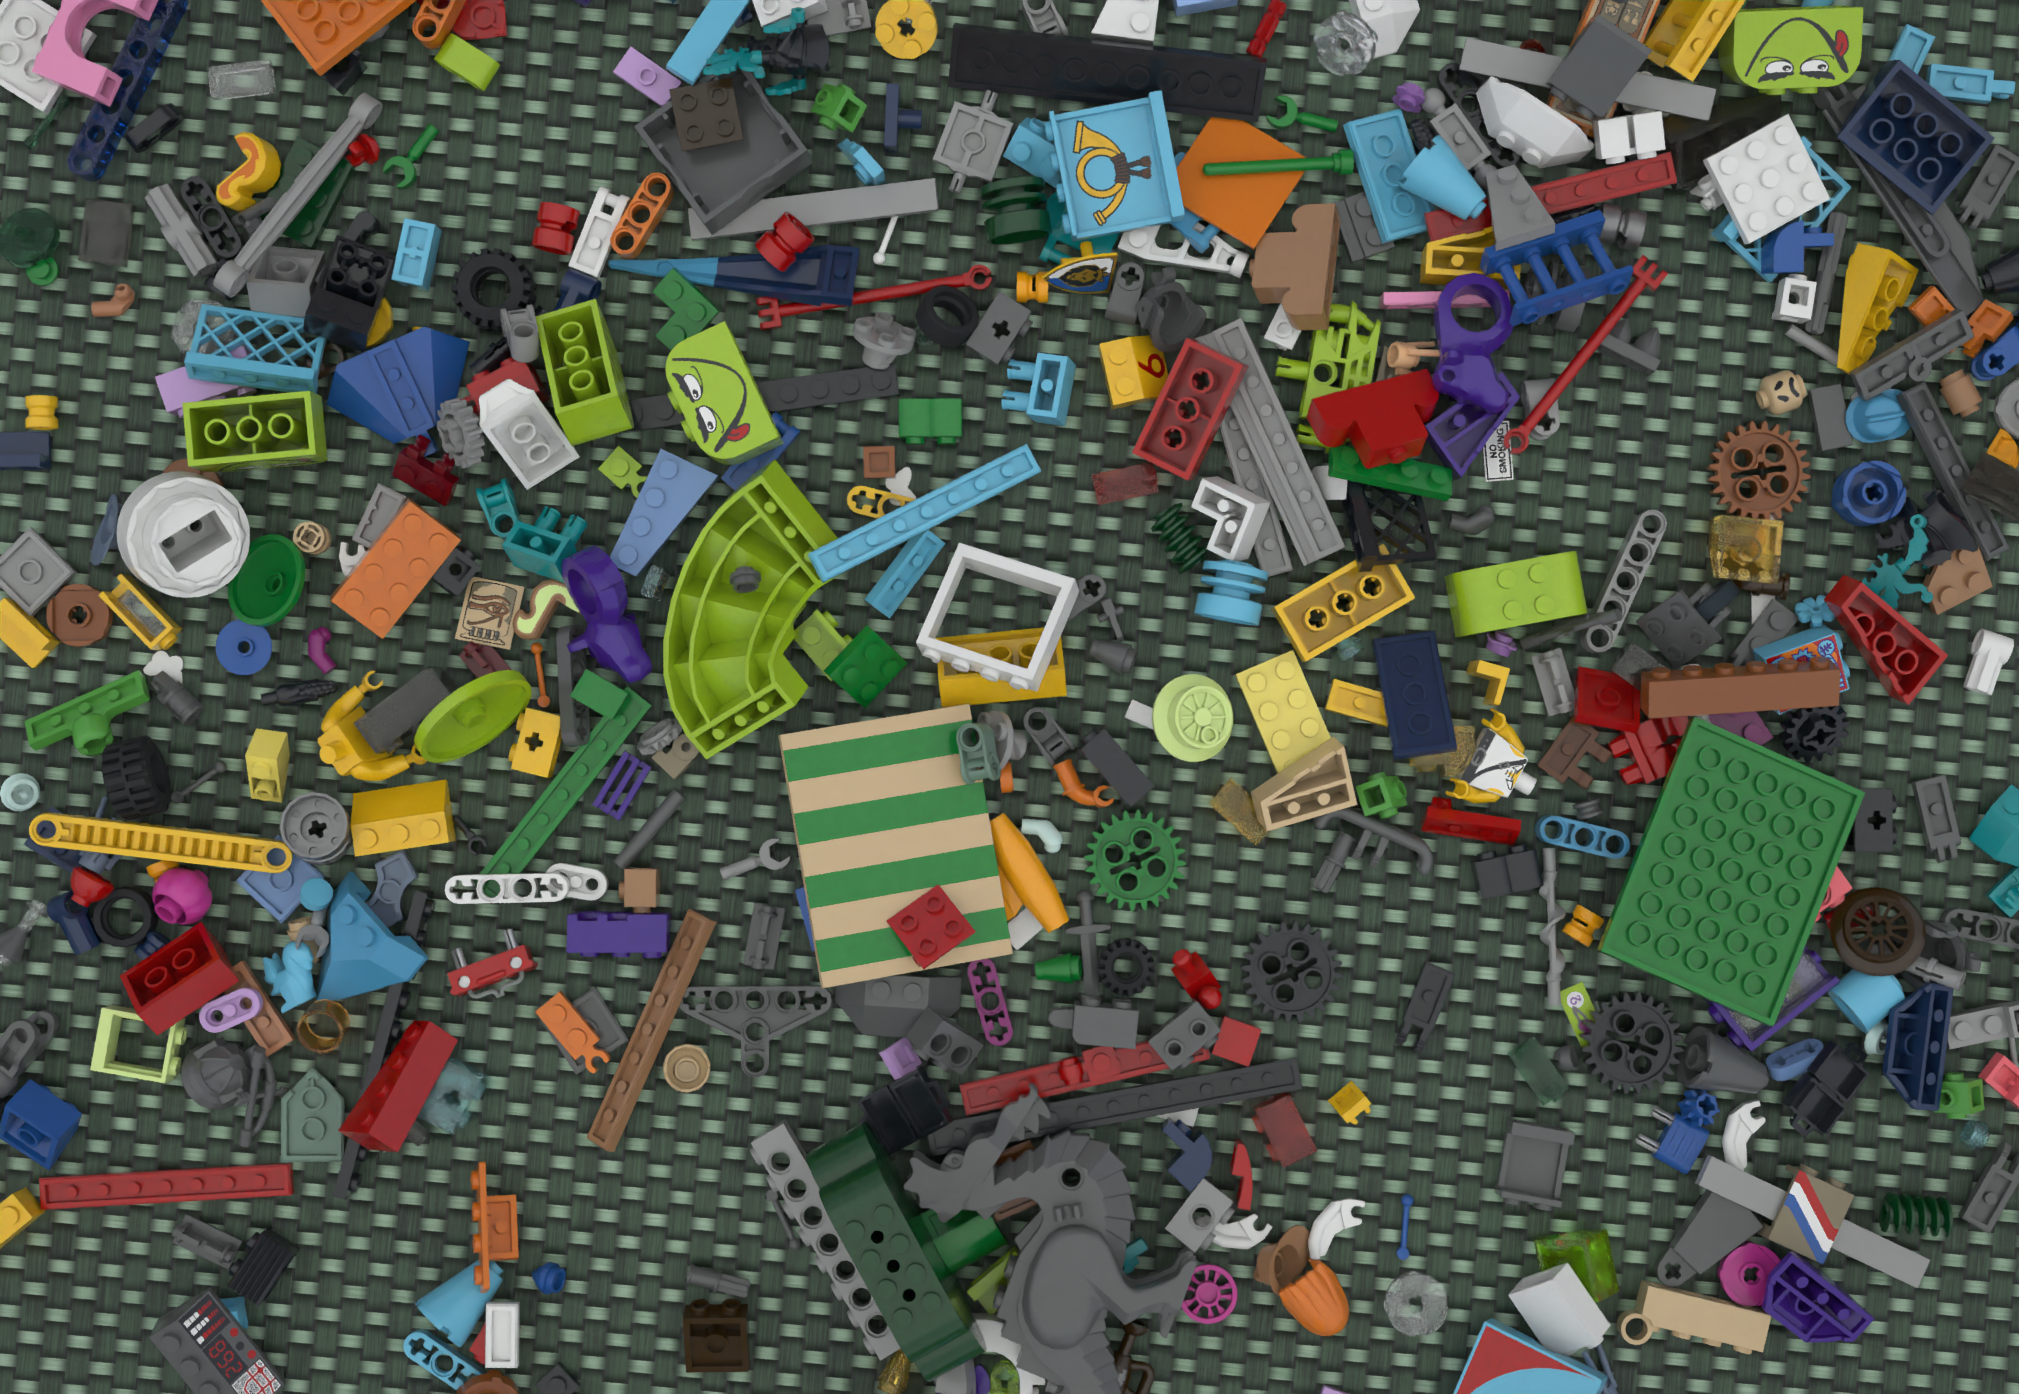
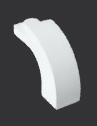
M972 1313L984 1337L987 1347L986 1352L1002 1354L1016 1367V1360L1022 1345L1001 1337V1329L1005 1320L996 1317L995 1314ZM1016 1367L1020 1378L1019 1394H1039V1387H1033V1385H1045V1379Z

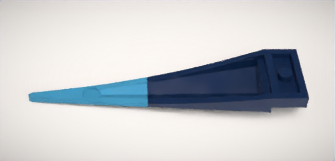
M829 244L809 247L803 253H795L797 260L785 272L775 268L761 254L695 259L608 261V267L662 278L672 268H676L691 283L815 306H821V303L852 306L860 248Z

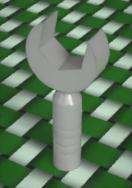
M772 838L763 843L758 857L751 856L720 868V873L723 880L755 869L761 863L769 869L778 870L789 863L791 856L781 862L772 858L770 846L780 840V838Z
M327 908L321 911H313L311 925H306L299 930L295 941L297 950L302 941L314 940L319 946L316 958L326 952L329 935L322 926Z

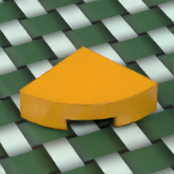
M2000 428L1985 453V457L1987 460L2016 470L2019 463V448L2011 435Z

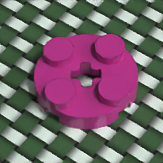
M1744 1241L1721 1259L1720 1265L1717 1268V1277L1720 1280L1723 1291L1736 1303L1744 1306H1762L1768 1274L1779 1264L1780 1259L1766 1246L1751 1241ZM1757 1267L1758 1270L1755 1272L1758 1277L1757 1280L1752 1281L1748 1279L1745 1282L1744 1277L1746 1274L1744 1271L1747 1268Z

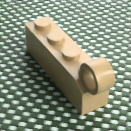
M1641 1280L1635 1304L1636 1310L1624 1311L1619 1316L1617 1330L1628 1343L1633 1345L1645 1343L1651 1337L1652 1331L1660 1332V1328L1672 1330L1671 1334L1682 1339L1690 1340L1691 1335L1703 1338L1702 1342L1711 1346L1721 1347L1722 1343L1733 1345L1732 1349L1735 1351L1752 1354V1350L1759 1352L1764 1350L1771 1315L1761 1308L1749 1305L1744 1306L1736 1302ZM1633 1318L1642 1319V1331L1636 1336L1627 1335V1323Z

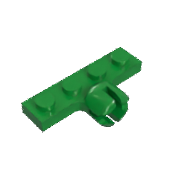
M1341 445L1339 447H1330L1328 476L1442 501H1448L1452 496V468L1419 462L1411 457L1398 464L1388 463L1367 469L1363 466L1354 447Z

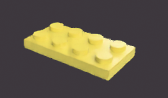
M1293 650L1235 674L1277 774L1331 738Z

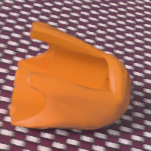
M1309 1257L1308 1262L1313 1270L1306 1271L1305 1275L1295 1280V1284L1290 1283L1285 1288H1281L1279 1296L1285 1309L1304 1328L1316 1335L1332 1336L1341 1332L1348 1322V1301L1335 1272L1320 1259L1313 1260Z

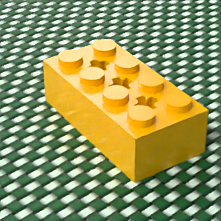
M1384 543L1378 546L1380 555L1390 554ZM1355 559L1274 606L1271 610L1303 663L1415 599V596L1396 564L1373 566L1370 572H1359ZM1366 579L1368 583L1374 582L1376 584V587L1373 589V596H1371L1370 592L1366 594L1363 590L1366 586L1364 582ZM1338 595L1342 599L1347 597L1349 603L1346 605V612L1336 607ZM1311 611L1314 614L1320 613L1322 615V619L1319 621V628L1315 624L1311 626L1308 621L1311 618Z

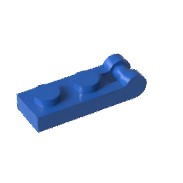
M777 411L771 417L779 434L783 436L784 444L744 463L731 465L721 479L734 490L752 474L774 459L777 461L800 434L801 431L794 425L790 427L783 421L784 417Z

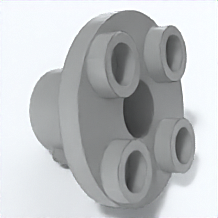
M876 312L874 317L857 318L852 330L855 339L865 346L862 354L863 362L877 370L887 369L897 355L909 353L913 349L916 332L913 329L894 322L893 317L884 312Z
M996 710L979 714L977 722H984L993 729L1001 770L1006 766L1009 759L1020 760L1027 749V738L1022 731L1013 730L1009 716L1002 711ZM977 730L975 733L976 745L980 740V736Z

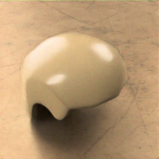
M683 1044L674 1047L666 1055L663 1062V1074L668 1084L674 1090L685 1093L698 1090L709 1078L710 1061L702 1048Z

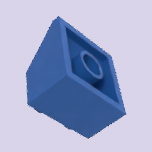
M29 1079L5 1105L0 1123V1138L47 1170H50L77 1131L82 1113L72 1103L64 1102L53 1095L46 1086L37 1084Z

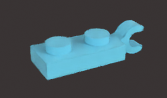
M1933 63L1927 69L1926 82L1948 100L1988 104L1991 101V96L1998 99H2008L2009 95H2014L2015 91L2014 81L1993 80L1994 70Z

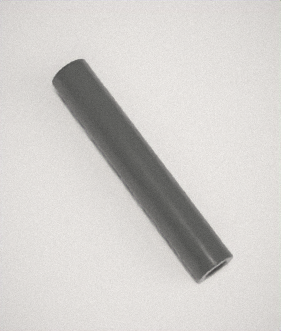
M673 789L613 861L623 870L628 868L686 798L676 789Z

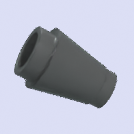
M1095 638L1089 656L1094 657L1120 674L1122 672L1130 674L1135 664L1138 650L1133 649L1131 644Z

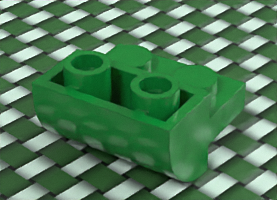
M932 1209L920 1214L938 1253L951 1273L961 1270L1008 1244L993 1214L987 1220H984L976 1210H961L954 1217L943 1223L939 1221L937 1213Z

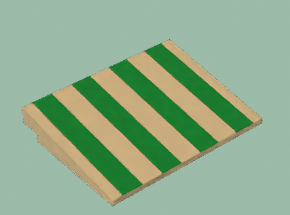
M970 704L778 735L821 988L923 970L922 967H918L914 962L913 955L889 926L887 920L936 885L942 888L975 930V933L924 970L1013 954L983 779L976 780L974 784L967 785L963 781L960 770L961 761L956 735L962 725L973 723ZM973 730L971 734V739L973 743L976 745L975 733Z

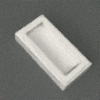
M520 1302L486 1303L485 1368H517L519 1366Z

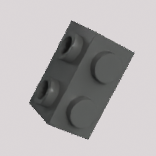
M1193 999L1148 1036L1147 1041L1172 1071L1176 1067L1182 1070L1195 1059L1192 1055L1201 1047L1204 1050L1208 1049L1219 1039L1217 1034L1221 1030L1198 1001Z

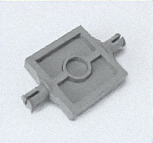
M990 90L985 91L980 107H970L956 101L954 102L933 157V162L948 167L954 172L948 190L954 192L955 189L956 194H961L966 177L992 183L1013 128L1012 122L1001 119L992 112L998 94L993 92L990 98Z

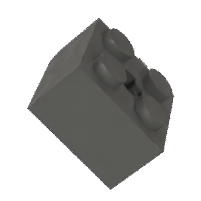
M1081 995L1080 1000L1074 999L1073 1007L1061 1006L1059 1008L1054 1006L1049 1011L1048 1021H1050V1024L1056 1027L1060 1026V1028L1071 1029L1072 1037L1078 1044L1136 1049L1139 1010L1136 1005H1132L1131 999L1113 997L1112 1003L1101 1002L1099 996Z

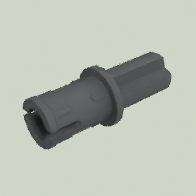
M1338 832V836L1330 851L1322 857L1324 862L1312 883L1315 889L1323 893L1330 891L1341 868H1346L1344 863L1354 843L1357 841L1355 838L1344 832Z
M691 1264L686 1284H693L713 1290V1294H716L718 1291L740 1298H746L750 1289V1281L747 1279L725 1274L723 1269H719L718 1272L698 1267L694 1264Z

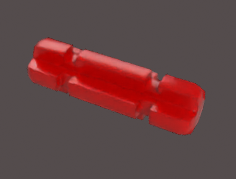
M1271 0L1267 8L1268 13L1264 14L1253 36L1254 39L1251 40L1247 47L1246 53L1251 57H1262L1266 50L1265 44H1269L1279 24V18H1282L1287 8L1284 2Z

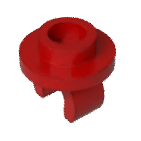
M362 133L357 136L355 142L348 146L352 154L347 155L346 159L353 167H357L364 162L372 165L378 161L380 149L374 138Z

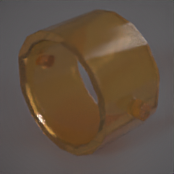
M327 999L315 1001L308 1006L297 1024L296 1033L298 1039L310 1051L320 1054L332 1052L339 1047L348 1032L350 1018L343 1006L337 1002ZM319 1013L331 1017L338 1025L339 1036L332 1039L316 1036L308 1026V1016Z

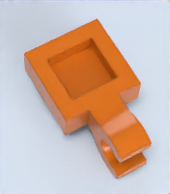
M1985 299L1968 320L1974 338L1960 345L1965 348L1962 351L1963 354L1974 359L1981 351L1985 339L1994 343L2014 319L2012 312Z

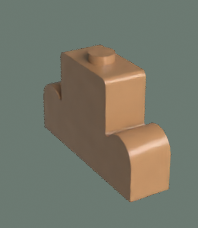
M1335 203L1307 204L1299 207L1292 216L1295 232L1264 233L1256 246L1255 259L1250 260L1251 284L1258 302L1261 304L1282 303L1288 322L1296 330L1329 329L1341 223Z

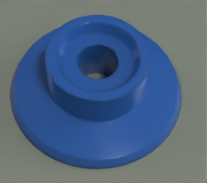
M240 619L227 624L220 631L216 640V655L219 662L226 670L237 675H250L258 672L267 664L271 656L272 642L267 630L264 627L244 623ZM245 642H248L250 645V650L247 653H244L242 650V645Z

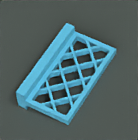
M1801 136L1800 138L1820 179L1831 180L1839 188L1832 198L1825 201L1828 203L1824 207L1822 203L1815 207L1816 217L1812 222H1804V226H1807V228L1819 227L1851 189V186L1810 148L1812 143L1804 136ZM1728 213L1711 234L1719 242L1724 241L1768 283L1772 282L1778 274H1761V237L1754 241V248L1745 249L1736 241L1740 234ZM1802 215L1796 217L1795 222L1802 221ZM1749 252H1754L1755 258Z
M202 304L190 352L187 351L184 363L189 379L282 392L312 391L317 394V379L326 339L318 336V338L307 344L299 335L304 332L305 318ZM208 315L222 317L226 322L213 330L206 324ZM245 320L253 321L257 327L244 335L236 327V325ZM276 325H283L289 332L275 339L268 330ZM232 329L238 338L224 346L217 336ZM263 333L270 343L255 350L249 341ZM295 338L302 347L288 355L280 345ZM210 340H213L219 348L212 354L199 353L200 346ZM243 344L251 352V354L243 359L234 358L229 353ZM274 349L283 357L275 363L265 362L262 358L263 355ZM308 353L313 359L311 368L298 367L293 362Z

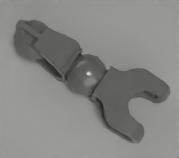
M42 1009L30 1015L28 1019L23 1018L13 1022L0 1038V1122L5 1105L8 1103L6 1098L17 1088L19 1075L28 1069L59 1031L60 1021L54 1012ZM40 1018L48 1023V1030L45 1034H41L40 1029L36 1026Z

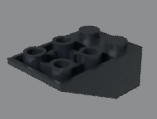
M337 235L306 310L303 331L364 352L389 286L396 256Z

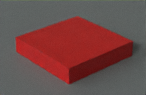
M1578 666L1575 673L1574 722L1637 733L1640 727V678Z

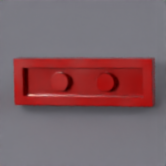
M1433 797L1430 806H1427L1421 820V831L1514 845L1521 831V820L1452 810L1451 799Z

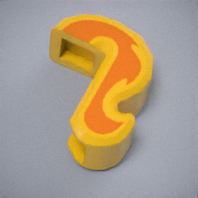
M241 132L234 136L248 159L220 182L216 188L218 202L237 212H241L256 204V200L252 199V195L254 193L266 192L272 188L280 176L281 169L278 152L274 146L248 132Z

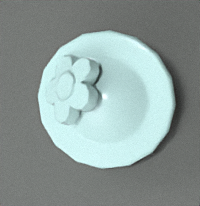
M18 773L11 775L1 786L0 797L3 804L13 811L30 809L40 797L39 783L28 774Z
M1883 1019L1865 1033L1864 1049L1867 1054L1882 1055L1885 1053L1888 1030L1886 1019Z

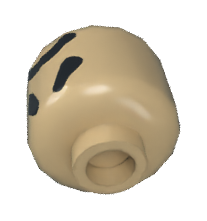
M1783 370L1762 378L1759 391H1756L1758 405L1761 409L1766 408L1772 415H1780L1799 408L1803 398L1806 397V388L1799 374L1794 375L1789 370Z

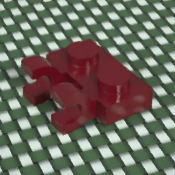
M420 434L414 445L410 444L399 453L392 476L446 507L452 501L459 481L458 477L451 474L455 461L454 459L450 460L449 453L446 452L442 460H437L435 464L425 459L424 457L431 440Z

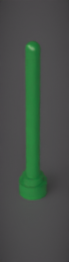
M1352 149L1338 150L1337 153H1332L1331 157L1206 163L1202 171L1206 176L1332 169V172H1338L1339 175H1352L1354 158Z

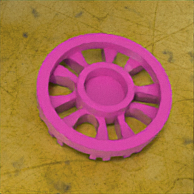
M1210 1263L1197 1265L1191 1280L1198 1285L1196 1288L1189 1285L1187 1289L1193 1291L1195 1295L1193 1298L1183 1300L1181 1307L1191 1319L1199 1323H1217L1225 1319L1236 1305L1237 1287L1235 1281L1224 1268ZM1204 1270V1280H1197L1194 1274ZM1210 1270L1215 1271L1213 1281L1208 1280ZM1221 1274L1224 1275L1228 1282L1223 1285H1217L1216 1281ZM1232 1288V1293H1220L1222 1289ZM1221 1298L1231 1301L1226 1310L1218 1304ZM1197 1300L1199 1304L1190 1311L1188 1306ZM1216 1305L1220 1313L1218 1316H1214L1211 1307ZM1202 1306L1208 1308V1318L1197 1315Z

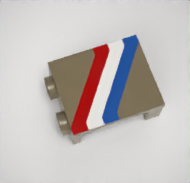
M1787 1164L1785 1170L1794 1174L1793 1179L1772 1225L1761 1221L1764 1227L1757 1233L1768 1240L1824 1264L1855 1195L1844 1190L1845 1183L1830 1176L1827 1177L1826 1181L1817 1178L1818 1171L1804 1164H1800L1799 1168Z

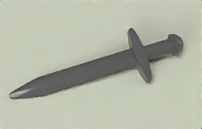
M1083 890L1076 896V901H1079L1081 924L1065 928L1064 932L1080 934L1085 995L1099 996L1101 1000L1096 933L1111 929V925L1093 923L1091 900L1094 899V896L1090 891Z

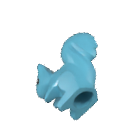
M295 941L289 942L283 949L282 960L277 953L272 955V960L267 957L263 958L265 982L274 987L271 995L281 994L286 1001L281 1007L282 1013L298 1007L317 996L311 972L313 955L310 947L304 942L300 944L298 950L295 947Z

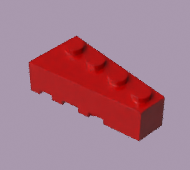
M1843 575L1824 598L1825 603L1889 696L1909 705L1948 657L1943 650L1861 581Z

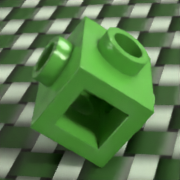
M825 83L822 90L817 94L815 103L810 111L820 118L818 123L834 132L836 128L853 133L867 105L855 96L856 92L848 86L839 83L838 87Z
M1385 772L1377 773L1367 777V783L1356 786L1359 802L1365 817L1379 815L1381 820L1398 815V808L1407 806L1405 799L1407 791L1403 782L1399 780L1398 775L1386 776Z
M1962 1072L1944 1073L1939 1111H1934V1113H1947V1118L1963 1119L1967 1118V1114L1985 1110L1982 1078H1964V1073Z

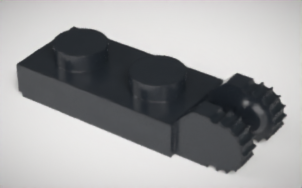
M1424 961L1402 1016L1403 1022L1398 1030L1395 1044L1402 1046L1406 1042L1411 1025L1414 1024L1421 1027L1414 1041L1413 1051L1417 1053L1422 1052L1430 1031L1433 1032L1454 979V972Z

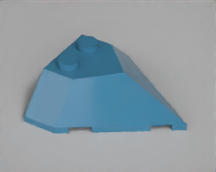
M348 872L334 890L330 902L326 926L329 943L326 952L322 955L315 1006L379 990L393 984L411 981L429 958L410 936H394L370 909L365 901L370 896L371 891L354 872Z

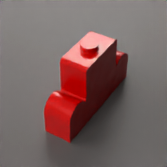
M1423 369L1312 398L1306 417L1317 439L1325 446L1339 447L1349 438L1365 468L1370 469L1388 463L1398 464L1407 458L1421 454L1428 437L1424 423L1428 422L1433 415L1439 399V392L1435 390L1428 370Z

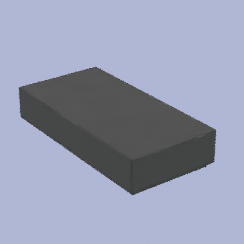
M1841 384L1808 390L1819 452L1853 445L1851 434L1848 432L1845 423L1846 406Z

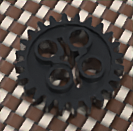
M1293 920L1290 929H1287L1284 921H1280L1278 931L1271 925H1268L1269 935L1265 936L1258 931L1257 935L1260 942L1257 944L1249 941L1248 944L1254 949L1253 952L1242 954L1249 960V964L1240 965V969L1248 972L1247 976L1241 978V982L1250 983L1251 985L1244 992L1246 995H1256L1251 1002L1253 1006L1263 1003L1261 1008L1262 1014H1266L1272 1009L1273 1020H1277L1282 1013L1286 1023L1290 1022L1292 1015H1296L1297 1020L1303 1022V1013L1305 1012L1313 1019L1315 1018L1314 1008L1318 1007L1323 1012L1326 1011L1322 1003L1325 999L1334 1002V998L1329 994L1330 990H1340V987L1334 984L1333 981L1334 979L1343 978L1341 973L1334 971V968L1342 965V961L1332 959L1339 951L1336 948L1327 949L1331 942L1329 937L1321 941L1319 940L1322 933L1320 929L1310 934L1309 923H1306L1302 930L1299 929L1296 920ZM1303 942L1307 948L1305 956L1300 959L1293 958L1291 956L1292 946L1295 943ZM1267 956H1275L1278 959V967L1273 972H1265L1263 970L1262 962ZM1312 958L1317 959L1315 964L1295 971L1296 977L1294 979L1287 975L1270 985L1266 984V980L1286 973V966L1288 964H1291L1293 967H1299ZM1309 971H1317L1320 975V981L1314 987H1307L1304 982V977ZM1288 984L1292 989L1290 998L1284 1001L1278 1000L1276 998L1277 988L1280 985Z
M1623 991L1621 992L1620 1001L1614 995H1609V1005L1598 1001L1601 1011L1597 1013L1589 1010L1590 1015L1594 1019L1592 1022L1583 1021L1582 1024L1589 1028L1588 1033L1579 1034V1037L1587 1040V1044L1580 1046L1579 1050L1589 1053L1582 1061L1585 1064H1594L1588 1072L1591 1075L1601 1073L1598 1082L1602 1085L1610 1079L1609 1089L1613 1091L1620 1084L1621 1092L1624 1094H1628L1631 1086L1637 1094H1641L1642 1085L1648 1090L1653 1091L1652 1081L1654 1080L1662 1085L1665 1084L1662 1074L1666 1073L1673 1076L1674 1073L1669 1068L1670 1063L1680 1064V1061L1673 1056L1674 1053L1683 1052L1681 1047L1675 1045L1676 1041L1683 1039V1035L1673 1032L1680 1026V1023L1676 1021L1669 1022L1674 1013L1670 1010L1662 1013L1665 1005L1663 1002L1658 1001L1653 1005V996L1647 995L1642 1001L1641 993L1636 991L1631 1000L1628 993ZM1622 1014H1627L1629 1025L1624 1030H1618L1616 1026L1617 1018ZM1655 1026L1658 1030V1036L1653 1042H1647L1645 1033L1648 1028ZM1610 1030L1626 1038L1633 1039L1655 1049L1657 1053L1656 1055H1651L1633 1046H1628L1621 1041L1606 1036L1605 1032ZM1615 1043L1617 1046L1616 1055L1611 1059H1606L1604 1056L1605 1047L1608 1044ZM1644 1055L1646 1059L1645 1067L1640 1071H1635L1633 1068L1635 1058Z

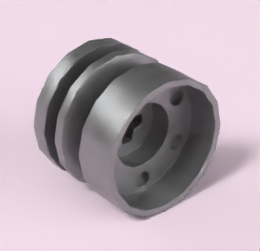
M311 792L300 795L292 800L282 813L280 821L282 840L297 857L309 864L325 865L334 863L346 855L353 844L350 826L351 817L336 799L327 794ZM318 825L326 828L323 830L324 836L321 838L314 834L317 832L316 826Z

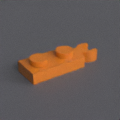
M559 991L535 1011L574 1060L578 1059L581 1055L585 1057L586 1068L594 1074L598 1071V1068L593 1064L595 1056H600L605 1063L611 1060L607 1051L597 1049L594 1045L601 1038L562 991Z

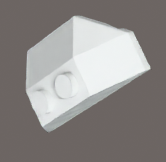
M1349 0L1366 61L1397 52L1420 11L1417 0Z
M1490 76L1476 92L1488 135L1496 139L1501 146L1509 148L1522 156L1523 160L1531 165L1545 168L1578 162L1595 146L1575 123L1523 89L1509 83L1500 82L1497 78Z

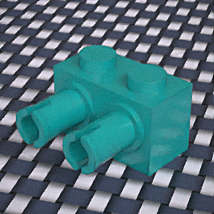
M544 506L542 513L533 526L517 521L502 547L513 566L564 583L561 569L563 559L577 552L575 544L587 528V522L579 516L570 515L561 533H554L552 530L562 516L554 508Z

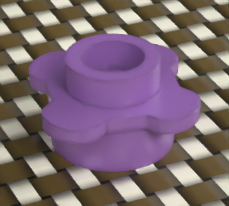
M1409 82L1402 84V86H1397V95L1393 96V102L1404 111L1419 113L1422 109L1420 104L1425 101L1423 89Z
M1496 630L1495 634L1487 632L1488 642L1486 648L1505 657H1509L1512 650H1517L1516 643L1512 641L1513 636Z

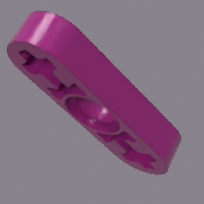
M990 958L971 961L967 972L985 1037L993 1045H1004L1010 1041L1013 1028L995 964ZM978 962H982L984 966H990L991 971L986 973L987 981L990 983L994 980L996 986H986L977 991L976 985H982L980 975L973 974V970L977 969ZM986 992L996 993L999 997L998 1006L991 1010L984 1008L981 1004L983 994ZM1000 1011L1004 1012V1016H998L1000 1026H1006L1008 1031L1003 1033L1004 1038L998 1039L996 1035L990 1034V1031L994 1029V1023L992 1018L986 1021L984 1015H995Z

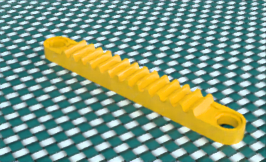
M51 812L37 815L29 826L31 839L39 845L268 873H281L291 865L293 859V852L284 841L249 835L242 836L240 834L217 833L199 829L192 830L176 828L174 826L151 825L133 821L126 822L108 818ZM48 820L54 823L56 827L54 836L45 838L39 835L37 826L41 821ZM273 848H280L286 854L285 861L280 865H273L267 859V853Z

